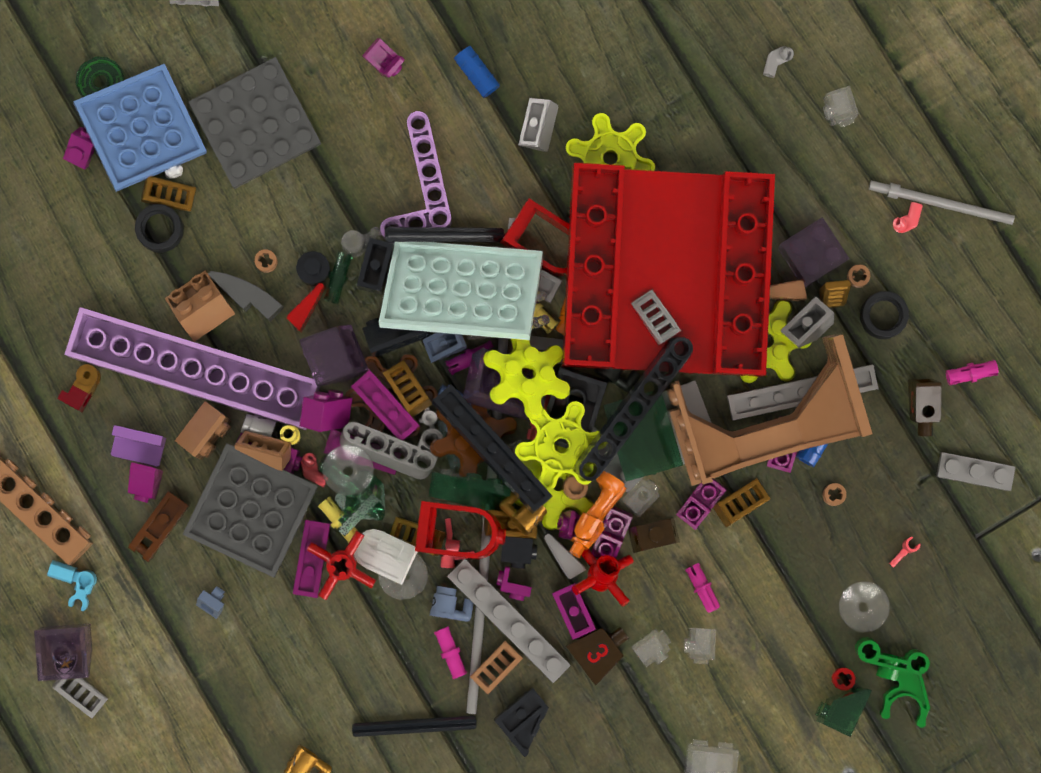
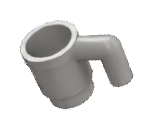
M247 413L240 432L249 431L271 437L276 421Z

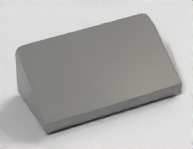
M529 98L519 146L539 151H548L558 111L556 103L551 100Z

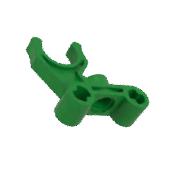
M869 637L859 639L855 645V651L860 659L866 663L878 665L876 676L898 682L896 686L886 691L883 696V705L880 711L881 717L884 719L890 718L892 703L899 697L910 696L919 705V714L915 724L920 728L925 727L930 705L922 674L930 666L928 657L918 649L909 650L904 657L880 652L879 645ZM870 644L873 652L866 656L862 648ZM918 656H921L922 663L917 664L916 668L912 667V659L916 660Z

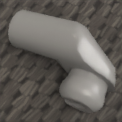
M783 46L771 51L768 54L763 75L774 78L777 66L793 58V49Z

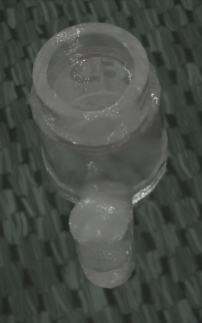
M373 227L371 232L364 235L355 230L347 231L341 239L342 249L348 256L358 257L366 250L369 237L379 239L381 231L378 227Z

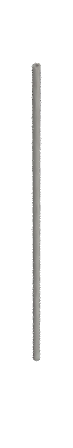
M509 218L508 229L515 218ZM499 338L498 352L507 354L509 338ZM497 371L495 374V386L501 381L500 374ZM493 402V418L497 420L502 419L503 404ZM489 466L487 468L484 510L487 511L494 510L497 474ZM484 516L480 551L487 547L492 537L485 536ZM490 556L479 561V573L487 581ZM475 607L470 676L481 666L485 615L477 607ZM470 677L466 713L476 714L479 685Z

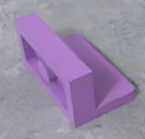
M114 425L112 435L115 438L111 451L112 456L157 467L160 465L166 442L165 437Z

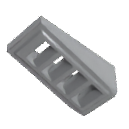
M653 290L631 303L658 345L681 331ZM652 299L654 303L642 310L640 306ZM657 307L659 312L648 318L646 314ZM663 316L665 320L654 327L652 322ZM668 324L670 329L660 335L658 330Z
M547 534L544 536L543 539L567 579L570 580L586 570L552 535Z
M74 670L66 676L60 675L52 684L54 690L90 718H93L108 700L105 695ZM71 676L73 678L72 682L64 689L62 687L63 684ZM79 682L82 686L74 695L70 694ZM86 689L89 690L88 695L80 702L78 700ZM95 695L98 699L88 709L86 705Z

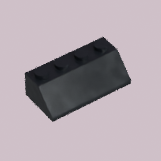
M379 318L366 322V327L362 328L373 357L387 354L436 333L380 328Z

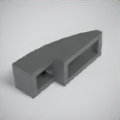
M211 271L208 274L245 312L254 306L271 322L284 309L271 295L241 278Z

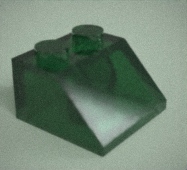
M857 687L829 697L825 703L821 701L815 713L818 716L816 721L851 737L872 690Z

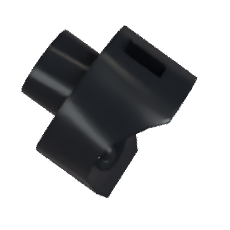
M311 251L303 254L298 259L296 270L302 282L309 286H317L319 283L325 282L329 277L331 267L323 254Z

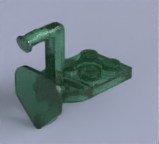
M328 454L322 456L318 464L319 470L340 489L335 497V504L342 511L338 519L339 525L337 530L345 537L360 520H383L385 517L384 483L368 470H361L348 480L334 467L335 461L333 456Z

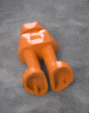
M603 471L596 479L601 489L600 496L587 513H582L574 528L576 536L571 538L573 545L569 552L576 558H580L583 551L588 550L605 529L604 517L627 489L620 479L608 472Z

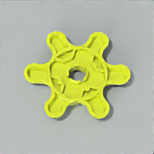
M599 113L592 120L595 131L592 139L589 141L571 139L566 144V152L572 157L580 158L584 163L607 164L604 162L603 156L607 152H613L617 156V161L612 165H624L625 169L655 171L654 162L648 158L640 157L636 152L637 144L646 135V129L640 123L630 125L624 132H616L611 127L610 118L604 113Z
M778 300L774 304L773 310L769 313L768 335L774 341L773 345L767 348L766 368L773 369L780 380L788 382L795 376V368L789 361V355L792 350L798 349V347L781 332V329L787 325V318L792 311V305L787 300ZM811 343L800 347V349L808 348ZM740 376L746 383H753L758 378L755 376Z
M511 339L513 346L511 353L502 354L496 350L487 351L483 356L484 364L496 370L501 377L500 383L490 391V398L494 403L503 404L510 398H518L524 404L525 415L530 419L536 420L543 413L541 404L543 396L553 395L558 399H565L570 394L569 384L557 378L553 370L554 365L563 359L561 347L553 345L540 352L530 345L529 340ZM522 368L533 370V378H525L522 374Z
M574 401L569 403L565 414L559 419L551 418L543 408L542 416L539 419L533 420L529 418L537 430L535 439L531 442L519 443L515 448V455L521 461L535 459L540 462L542 472L538 480L547 490L555 488L559 476L564 473L572 474L577 482L583 485L592 482L578 477L575 472L577 460L599 432L589 433L583 430L581 419L585 409L580 402ZM558 439H565L568 447L566 451L558 453L554 448V443ZM602 442L598 446V450L603 449L607 443ZM587 463L584 464L583 474L590 475L593 470Z
M554 445L558 453H562L567 449ZM535 459L521 461L538 479L542 472L540 462ZM588 462L587 465L593 470V464ZM564 473L561 474L559 477L564 482V480L572 474ZM563 489L560 491L548 490L553 497L543 505L547 510V514L543 517L542 525L547 530L557 529L558 519L564 510L574 509L579 515H582L583 512L587 513L594 503L586 496L577 500L569 499L565 496ZM519 499L515 502L518 506L524 505Z

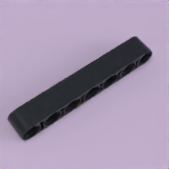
M673 337L667 341L577 460L575 472L578 477L587 481H593L602 474L691 356L693 345L689 339ZM679 341L684 345V351L681 355H677L674 351V346ZM664 361L669 365V371L666 375H662L659 371V366ZM650 381L654 385V391L650 395H646L644 385ZM635 401L639 405V410L635 415H631L628 408ZM617 422H622L624 430L620 435H615L613 427ZM602 442H606L609 446V450L605 455L598 453V446ZM591 462L593 464V472L590 475H584L582 471L584 464Z

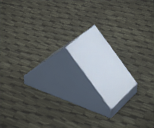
M436 332L423 339L431 363L467 349L462 334Z

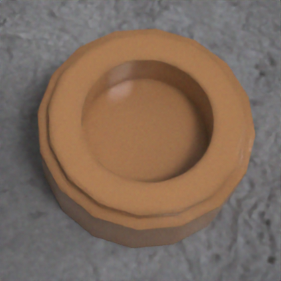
M571 475L564 480L562 489L565 496L569 499L577 500L587 494L588 484H580Z

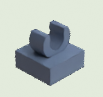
M217 586L211 594L203 590L197 599L196 606L217 619L224 607V604L220 601L225 591Z

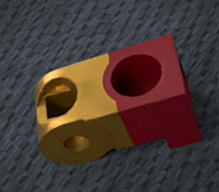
M89 364L78 368L76 372L77 379L70 391L67 393L62 390L57 398L82 413L101 380L100 372Z

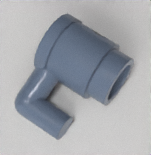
M437 586L436 593L433 596L430 616L468 622L472 616L473 603L469 599H464L463 610H455L457 589Z

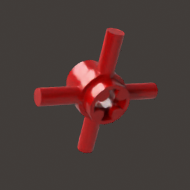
M356 530L346 549L333 553L326 551L313 542L310 543L307 551L327 562L326 568L330 575L318 596L327 600L338 580H346L350 577L369 588L373 587L376 580L357 569L356 559L353 556L365 536L363 533ZM342 558L347 561L345 563V566L348 568L347 571L338 570L334 565L335 562H340Z
M589 549L584 550L581 556L590 566L587 573L588 576L572 586L573 593L578 595L589 588L599 592L609 590L622 607L627 605L630 600L616 584L620 570L633 563L632 556L626 555L616 560L610 555H603L597 560Z

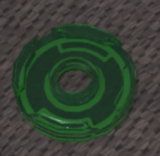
M97 56L80 66L76 73L75 83L79 94L85 97L126 79L123 70L115 61L108 57ZM99 75H104L107 78V82L103 87H96L94 85V80Z

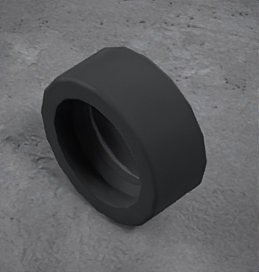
M154 204L146 207L139 213L135 221L137 239L145 248L153 252L164 253L170 251L180 243L183 237L184 226L181 218L172 208L166 205ZM157 214L168 216L174 225L172 236L162 243L151 241L145 233L146 222L150 217Z
M880 291L871 295L863 303L860 311V322L863 329L870 336L877 339H890L898 335L906 327L909 320V309L905 300L898 294L890 291ZM880 301L893 303L899 312L897 324L887 330L877 328L870 319L872 306Z

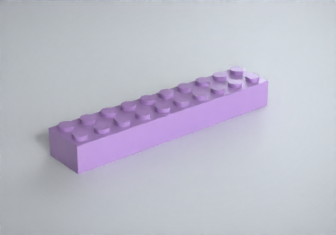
M81 307L64 354L85 363L247 413L256 414L286 425H292L303 430L307 429L299 426L303 397L314 395V392L319 391L321 385L318 380Z

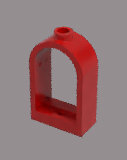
M529 198L500 243L507 248L528 250L517 242L535 214L569 235V223ZM543 260L541 270L553 276L567 275V268H558Z
M421 501L415 551L482 559L493 554L500 544L505 543L506 530L501 529L498 519L491 512L475 507ZM437 509L483 515L489 521L492 528V537L487 547L477 553L432 548Z

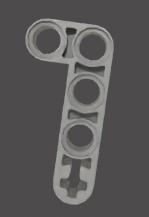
M350 422L344 427L339 442L341 447L348 452L421 480L429 476L438 458L431 453L430 446L426 444L425 440L434 441L435 439L443 438V435L437 429H427L422 434L417 446L363 424ZM350 434L355 436L354 439L350 438ZM370 443L379 444L381 449L376 450L372 448ZM394 452L402 453L404 459L396 458ZM417 461L426 463L428 468L419 467Z

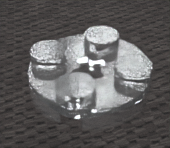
M416 554L407 573L410 575L409 580L405 579L401 585L378 574L379 584L384 592L392 598L399 600L411 599L420 594L427 584V566L424 560Z

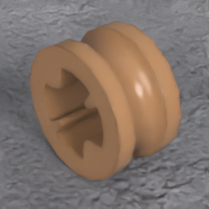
M263 249L255 256V265L261 272L269 273L276 269L278 260L272 251ZM264 255H269L270 260L273 261L271 265L267 264V268L263 267L262 262H260L261 257L265 258Z
M855 265L848 271L847 280L850 281L852 287L861 288L869 282L870 271L864 265ZM859 270L864 273L862 277L865 276L864 281L855 282L853 280L855 276H852V273H857Z
M832 483L824 488L822 493L823 500L830 506L840 505L846 499V490L842 485ZM837 488L840 491L838 494H841V497L831 501L829 499L831 495H828V492Z

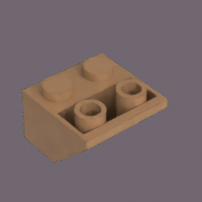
M206 270L195 275L182 287L173 290L165 298L179 323L194 342L235 314Z
M205 401L176 438L175 442L200 460L204 457L209 458L216 449L214 443L219 437L223 439L230 431L231 426L229 424L232 420Z

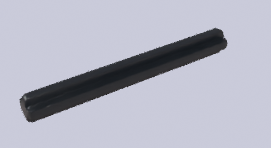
M387 227L385 229V240L387 242H501L505 236L503 228Z
M472 715L354 723L352 725V734L354 737L471 730L476 729L477 720L476 716Z

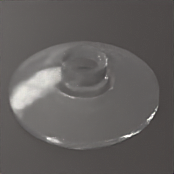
M343 445L335 448L328 454L323 464L325 482L334 492L341 495H355L362 492L368 487L373 477L374 469L370 456L357 446ZM346 467H350L353 473L350 476H346L343 470Z
M870 582L855 583L849 586L840 598V615L843 621L856 631H874L884 624L889 615L890 605L888 597L876 584ZM861 602L867 604V610L864 612L859 610Z

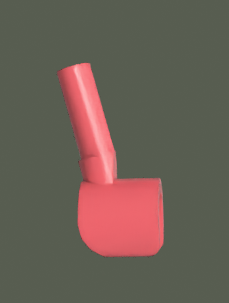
M451 518L445 519L447 534L445 549L459 552L460 540L452 539Z
M913 537L904 540L902 543L903 549L889 563L893 568L908 553H913L920 548V543L914 549L909 547L908 543Z
M443 555L441 557V568H454L455 560L467 558Z

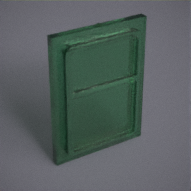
M653 391L648 392V393H645V394H646V395H650L651 393H653ZM662 394L617 453L626 482L683 466ZM620 399L603 405L607 421L623 400ZM635 401L628 408L631 415H635L639 410V405ZM617 422L613 427L615 435H620L624 430L622 422Z

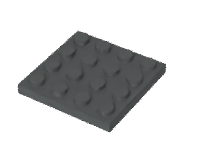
M276 57L189 101L234 189L321 145Z
M226 443L183 535L275 578L318 486L285 470L274 469Z

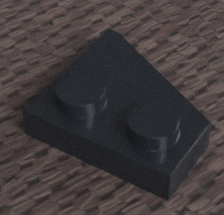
M531 687L498 714L494 721L521 754L526 757L549 707L534 688Z

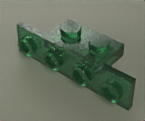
M432 472L428 497L487 511H502L499 505L506 497H510L512 491L506 485H502V480L488 478L486 481L481 479L482 475L467 473L466 477H454Z

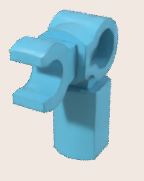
M53 560L47 576L70 584L76 582L74 588L76 593L69 599L68 606L73 607L75 600L80 599L83 603L81 611H85L89 605L87 595L91 594L92 588L97 582L96 574L91 570L79 572L76 567Z

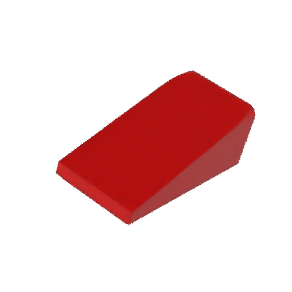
M319 283L286 316L287 320L301 333L326 289L322 283Z

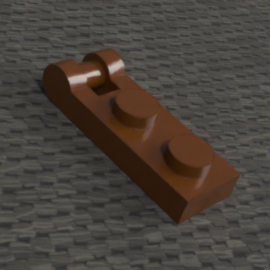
M168 491L128 548L133 552L137 551L143 555L142 559L149 563L187 511L189 505ZM146 537L152 541L150 547L142 543Z

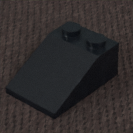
M561 365L557 378L569 384L570 394L565 399H558L551 395L546 412L551 418L559 419L565 414L569 403L574 401L580 402L585 409L581 419V426L583 430L590 433L593 431L609 380ZM562 438L554 443V445L563 448L568 447L567 441Z

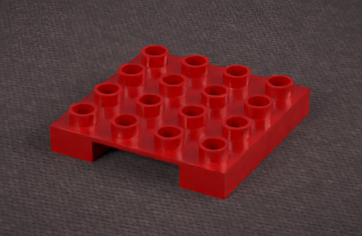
M574 163L571 181L562 366L645 371L668 340L658 345L631 303L653 290L681 329L680 332L671 338L684 337L689 339L693 345V352L680 369V373L765 376L767 366L775 174L725 171L722 175L629 170L625 169L624 165ZM650 299L640 307L644 310L654 302ZM656 307L647 313L646 316L648 318L659 312L658 308ZM661 316L653 321L652 324L655 327L665 319ZM667 324L658 330L659 334L661 335L669 330L670 326ZM680 341L674 346V351L677 355H681L684 351V345ZM662 362L659 366V371L668 372V363Z

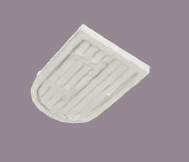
M371 529L363 532L365 536L354 553L357 562L367 570H371L402 585L417 554L415 546L393 537L385 531Z

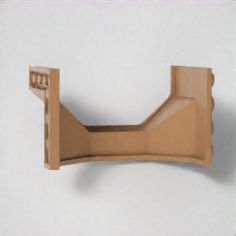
M843 334L822 337L828 357L827 363L793 413L740 430L727 431L692 414L687 409L679 380L671 382L670 389L666 391L670 404L676 407L668 409L672 418L691 485L713 482L712 479L740 468L803 449L858 436L865 437L871 435L872 430Z

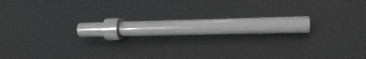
M871 180L868 190L887 194V197L894 199L900 197L1013 225L1015 215L901 188V185L895 183L888 185Z

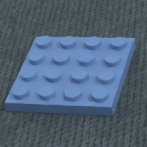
M165 64L74 101V106L115 192L206 154L202 140Z

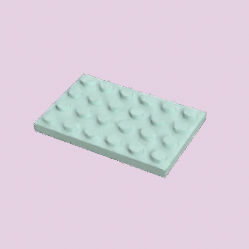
M395 242L379 326L380 328L530 340L543 262V251L436 242Z

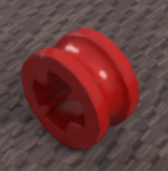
M848 668L836 669L832 674V683L839 690H849L855 684L856 677ZM841 672L844 675L849 674L850 679H847L850 682L846 686L843 683L838 684L837 679H840L838 675Z

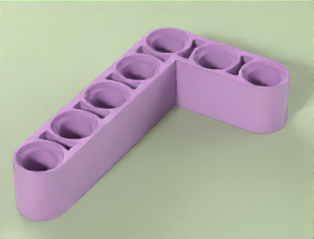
M415 111L409 115L407 126L426 209L385 219L380 226L384 239L385 229L389 225L409 227L410 222L415 219L423 222L422 227H450L452 223L430 122L427 115L420 111ZM415 120H423L425 126L420 130L414 129L412 123ZM422 143H427L431 146L430 151L425 154L418 152L417 148ZM426 167L436 169V174L433 177H425L422 172ZM431 191H439L442 194L441 198L438 201H431L428 198ZM438 214H443L447 217V221L443 225H437L433 221L434 217Z

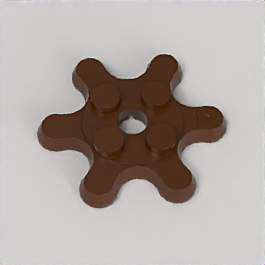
M410 354L402 356L400 362L404 360L411 372L414 373L418 366L416 357ZM366 357L362 362L363 370L366 373L370 370L387 390H393L383 374L388 369L381 365L377 357ZM403 371L392 379L396 381L407 373ZM411 379L398 387L399 390L412 382ZM422 387L431 402L438 396L434 387ZM417 388L404 395V397L406 398L416 392ZM354 389L348 390L345 396L352 398L351 407L360 406L369 411L370 417L365 426L383 432L386 425ZM398 398L397 401H398V402L402 405V407L406 410V408L404 407V405L402 404V402H401L400 399ZM420 427L408 437L416 436L420 431Z
M477 392L471 397L472 408L501 439L506 435L515 433L517 422L514 418L507 416L497 420L488 414L489 398L486 394ZM436 409L437 417L447 426V434L441 439H435L430 445V451L435 457H443L448 454L457 456L460 461V478L465 482H471L477 476L479 464L485 461L440 411Z

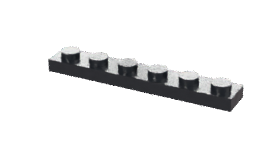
M452 384L432 400L431 403L532 514L553 497Z

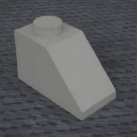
M815 297L781 329V332L800 348L816 341L834 324V312Z

